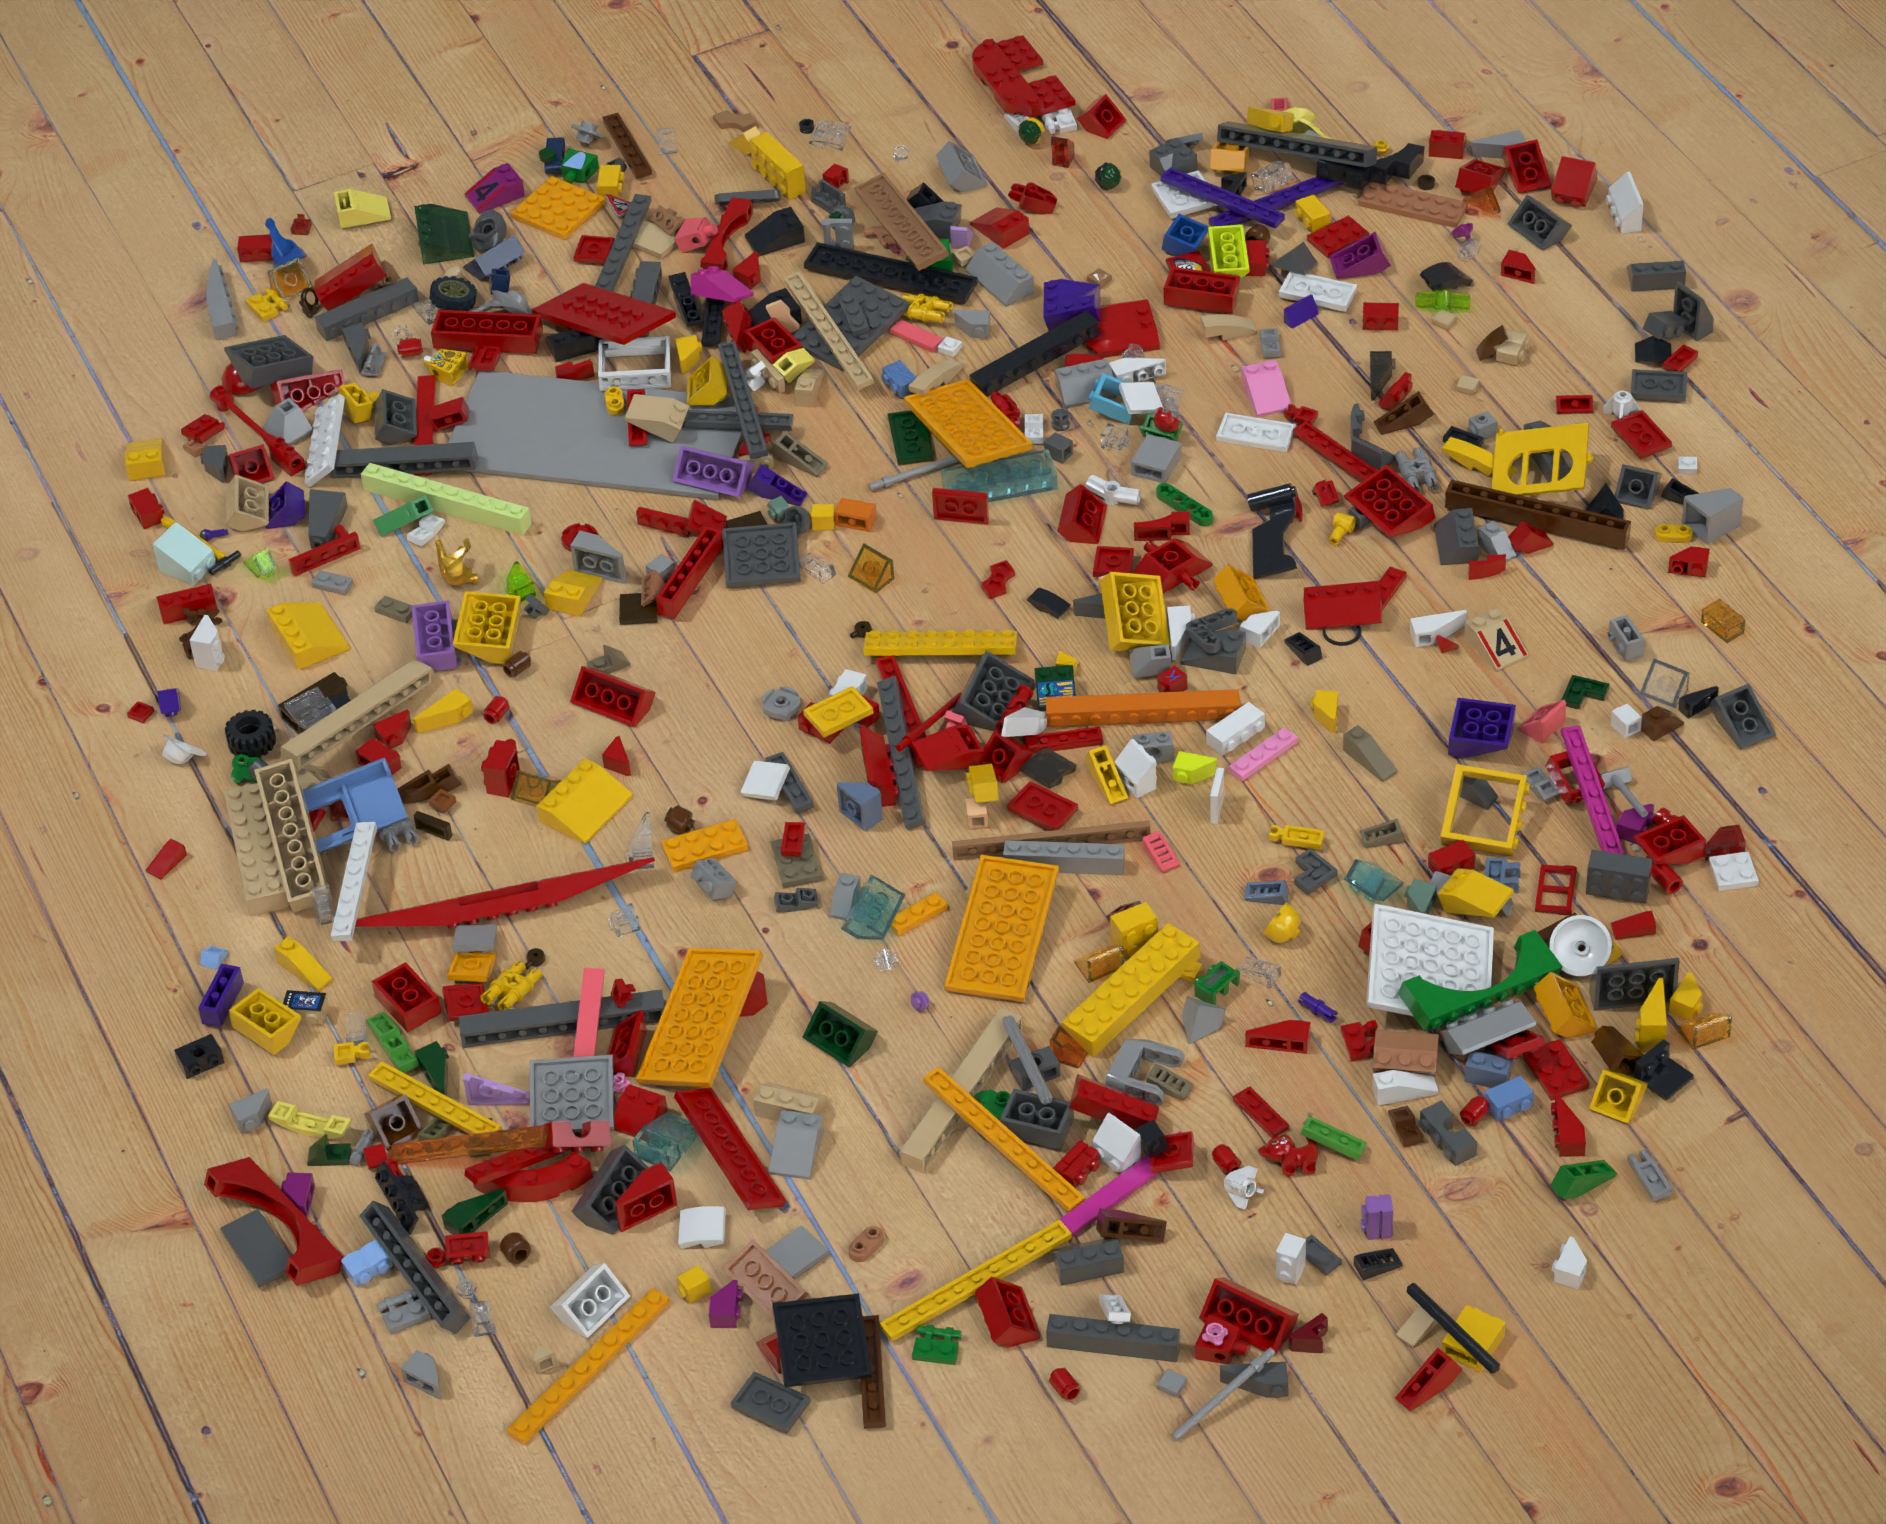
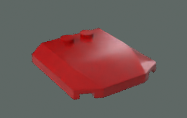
M1148 299L1100 306V335L1086 342V347L1089 351H1094L1096 356L1103 358L1160 350L1158 331Z

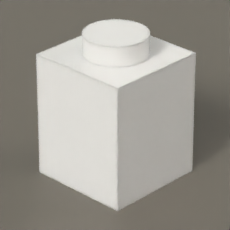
M1627 703L1612 711L1611 726L1624 738H1627L1641 731L1642 717Z

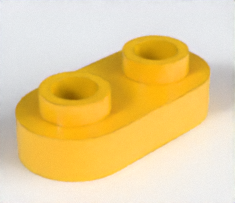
M610 387L604 393L607 412L613 416L621 415L625 411L622 390L618 387Z
M1660 524L1655 528L1654 537L1660 542L1687 543L1692 539L1693 530L1687 525Z

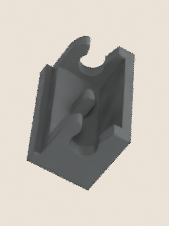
M823 179L819 181V189L817 191L814 186L811 189V202L828 213L834 206L846 205L845 193Z

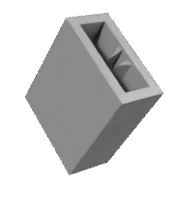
M1147 434L1131 461V475L1166 483L1181 458V442Z

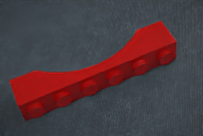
M731 198L730 203L726 205L725 213L721 216L720 224L717 225L718 233L711 237L710 246L706 248L705 256L701 259V268L708 269L710 266H717L720 270L727 271L728 260L727 253L724 250L725 243L735 231L749 223L753 214L752 200Z

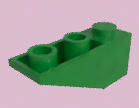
M424 495L374 519L373 522L380 536H383L434 510L427 496Z

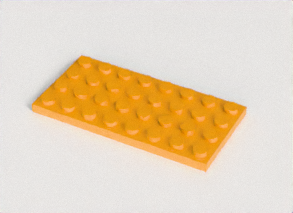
M969 379L930 389L925 396L913 394L904 397V404L966 468H973L976 465L990 463L993 460L1007 458L1010 455L1024 453L1033 449L1032 442Z
M987 855L980 856L945 981V991L1025 1002L1060 871L1059 866Z
M688 949L636 1077L638 1084L712 1087L762 960L763 954L761 950Z

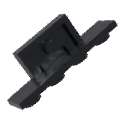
M381 1162L374 1178L407 1233L411 1235L418 1221L414 1211L426 1210L428 1203L412 1175L393 1176L386 1162Z

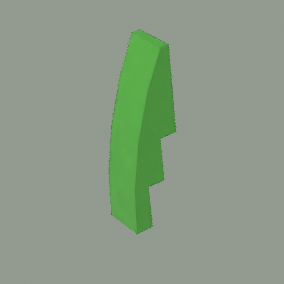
M385 1012L366 1019L375 1038L397 1070L405 1073L420 1066L418 1059L410 1051L408 1043L401 1036L399 1028Z

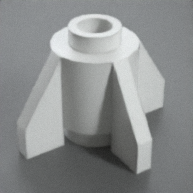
M1618 391L1604 405L1603 413L1612 414L1613 411L1614 415L1620 419L1628 416L1630 412L1633 414L1640 411V407L1629 392Z
M1247 1166L1230 1172L1225 1177L1224 1188L1235 1205L1241 1209L1246 1210L1249 1200L1246 1197H1251L1255 1192H1264V1189L1256 1187V1183L1253 1181L1258 1168Z

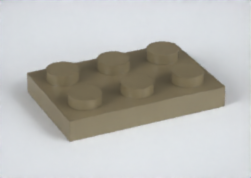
M809 833L804 835L801 857L781 856L783 839L771 841L783 889L822 881L821 871Z

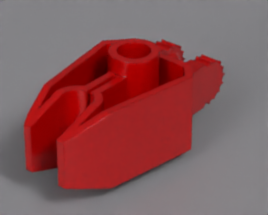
M1032 182L1027 183L1026 186L1014 183L1011 186V191L1008 193L1010 199L1019 202V207L1022 210L1038 214L1053 213L1058 200L1049 190Z

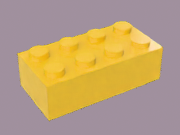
M768 132L750 139L749 150L753 169L757 170L763 178H766L773 187L775 186L780 190L781 194L789 200L806 192L804 165Z

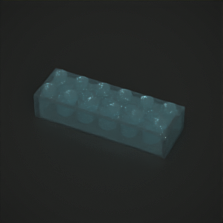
M1049 449L1000 458L990 463L976 465L973 468H966L964 465L941 469L943 489L988 493V502L1058 489L1057 472Z

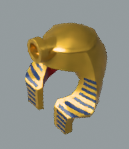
M469 538L464 539V547H458L457 552L449 556L446 555L442 541L439 539L435 542L440 574L448 584L460 586L465 583H478L477 573H472V569L466 567L463 563L464 555L471 548Z

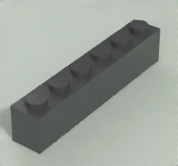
M640 261L639 268H636V279L633 280V291H631L630 297L656 305L662 279L661 262ZM650 332L640 336L639 338L649 337Z
M406 277L315 316L317 331L326 341L343 334L342 328L358 323L366 325L419 302L417 288Z
M1049 1314L1046 1340L1047 1347L1177 1362L1180 1350V1329L1125 1322L1123 1324H1113L1107 1320Z

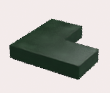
M1572 675L1561 700L1566 701V707L1579 710L1585 697L1604 701L1610 684Z

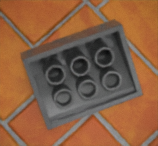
M286 335L224 347V351L241 380L251 388L271 385L280 380L312 375L313 356Z
M986 650L974 667L952 712L964 716L968 725L994 731L996 730L997 722L1002 719V713L1007 708L1011 698L1017 694L1018 687L1026 685L1032 688L1035 680Z
M1679 958L1596 967L1590 978L1589 987L1594 1011L1642 1006L1659 978H1663L1665 1003H1670V998L1677 989Z

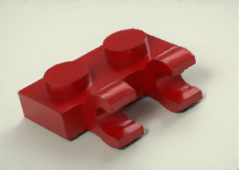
M1376 1020L1368 1021L1363 1026L1361 1022L1340 1026L1351 1062L1371 1058V1053L1374 1052L1375 1035L1378 1028ZM1366 1037H1372L1369 1041L1366 1040Z

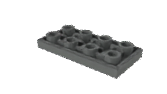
M258 1209L220 1228L221 1233L258 1288L286 1275L285 1271L290 1255Z

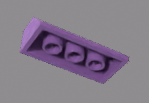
M680 446L672 481L741 497L751 481L755 463Z
M449 600L412 605L417 660L438 671L458 668L456 649L453 647L454 631Z

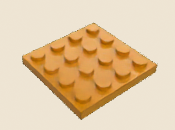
M551 176L512 210L510 216L514 220L565 240L606 203V199L603 196Z

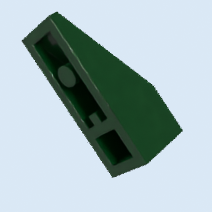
M435 1041L415 1050V1056L418 1059L419 1068L431 1087L447 1096L448 1065L446 1059L449 1058L445 1047L441 1048L439 1043Z
M499 1189L456 1203L442 1215L444 1229L452 1235L473 1233L508 1204L506 1190Z

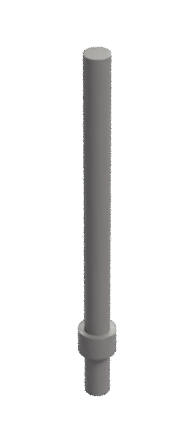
M955 456L891 477L889 475L882 477L881 480L869 483L868 486L870 491L881 487L887 488L892 486L893 483L960 461Z
M1270 1347L1260 1357H1255L1250 1361L1249 1366L1190 1417L1171 1436L1176 1441L1183 1437L1255 1372H1260L1264 1368V1364L1276 1354L1275 1351Z

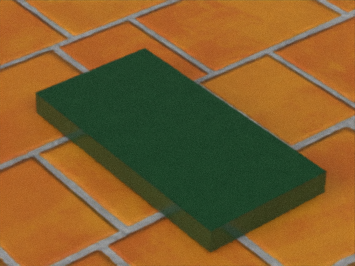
M911 410L887 413L898 466L934 461L928 429Z

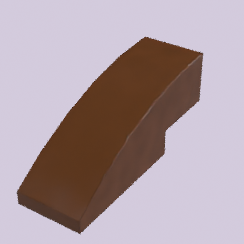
M447 764L434 773L430 770L425 771L397 788L402 803L409 804L428 800L440 789L449 792L462 784L450 764Z

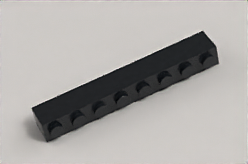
M1084 311L969 375L970 381L988 397L992 392L1001 390L1100 335L1099 322L1088 311Z

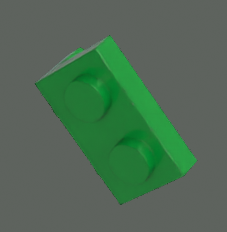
M1148 413L1144 425L1139 427L1143 437L1149 434L1177 441L1183 423L1180 421L1179 429L1173 433L1163 432L1155 427L1153 422L1154 414Z

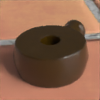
M867 621L856 623L854 632L850 633V637L852 639L856 636L864 638L866 632L872 631L871 624Z
M534 948L528 951L526 956L527 962L525 963L526 969L528 970L531 966H540L544 963L545 954L543 950Z

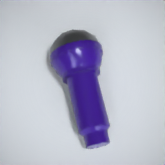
M204 529L200 532V537L205 541L228 535L227 529L213 531Z

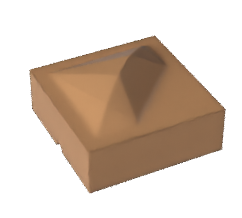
M1100 268L1087 276L1089 283L1099 284L1100 288L1112 280V275Z

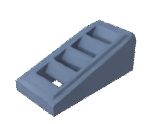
M1286 880L1247 883L1244 899L1251 902L1284 905L1288 901L1289 888Z

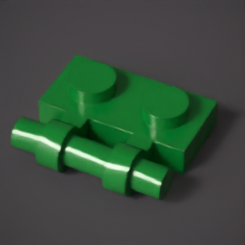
M928 1324L927 1326H918L917 1334L925 1335V1338L916 1337L912 1360L956 1365L959 1342H952V1339H961L962 1331L954 1330L953 1327H946V1329L935 1328L934 1325ZM933 1336L945 1338L944 1341L933 1339Z

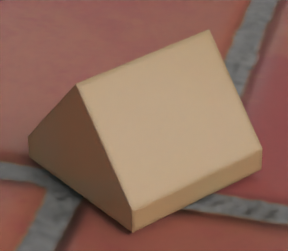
M537 1346L533 1358L536 1374L557 1366L554 1351Z

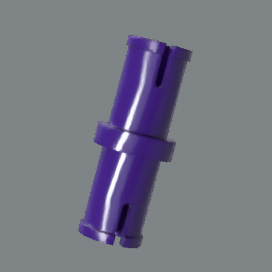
M1303 992L1300 995L1298 1003L1310 1009L1312 1014L1319 1015L1330 1023L1336 1020L1337 1017L1333 1014L1338 1015V1012L1325 1005L1323 1000H1317L1307 992Z

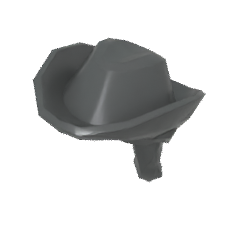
M486 210L477 218L473 232L468 234V237L473 240L475 249L488 250L504 240L507 233V225L501 214L495 210Z

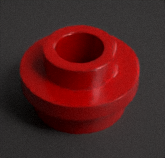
M432 1248L427 1252L426 1258L433 1268H439L446 1263V1253L442 1249Z

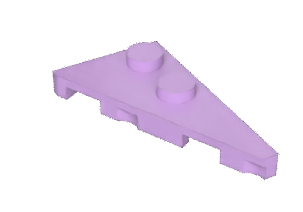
M464 1073L463 1082L468 1105H530V1092Z

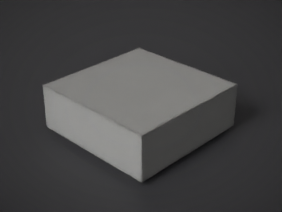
M1167 1369L1157 1384V1389L1178 1397L1187 1383V1377Z

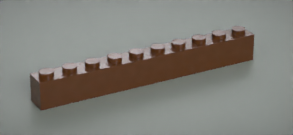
M1452 479L1445 492V508L1449 509L1472 508L1474 515L1517 525L1524 521L1543 531L1624 550L1630 538L1631 521Z

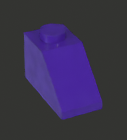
M179 688L157 691L161 714L166 713V717L177 715V711H181Z

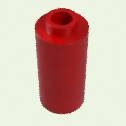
M1652 861L1651 876L1667 894L1677 892L1682 887L1683 880L1668 864H1655Z

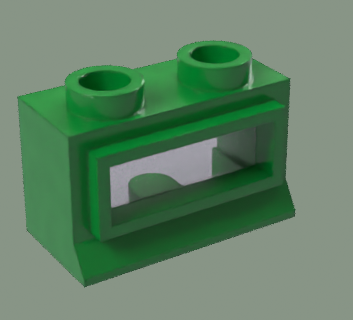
M1222 961L1217 965L1212 964L1206 975L1203 977L1199 976L1195 980V997L1216 1005V994L1218 992L1227 995L1230 982L1236 986L1240 984V970H1235Z

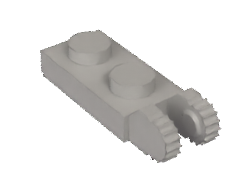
M1646 1150L1639 1151L1642 1163L1638 1162L1634 1154L1627 1155L1629 1165L1652 1201L1673 1194L1672 1187Z

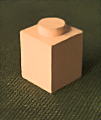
M974 798L965 799L968 829L988 827L986 803H975Z

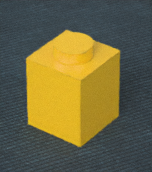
M812 504V512H809L812 530H835L834 504Z
M699 1265L677 1276L678 1286L676 1290L681 1298L685 1297L690 1304L712 1292L710 1278Z

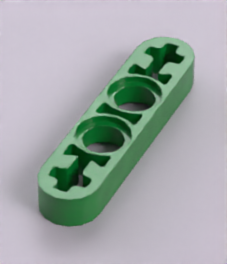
M1162 483L1157 486L1156 496L1160 501L1178 512L1190 511L1187 510L1190 507L1195 508V510L1190 511V520L1200 526L1206 527L1213 523V513L1210 509L1168 483ZM1175 499H1181L1182 501H1181V502H1175V501H1173V500H1175Z

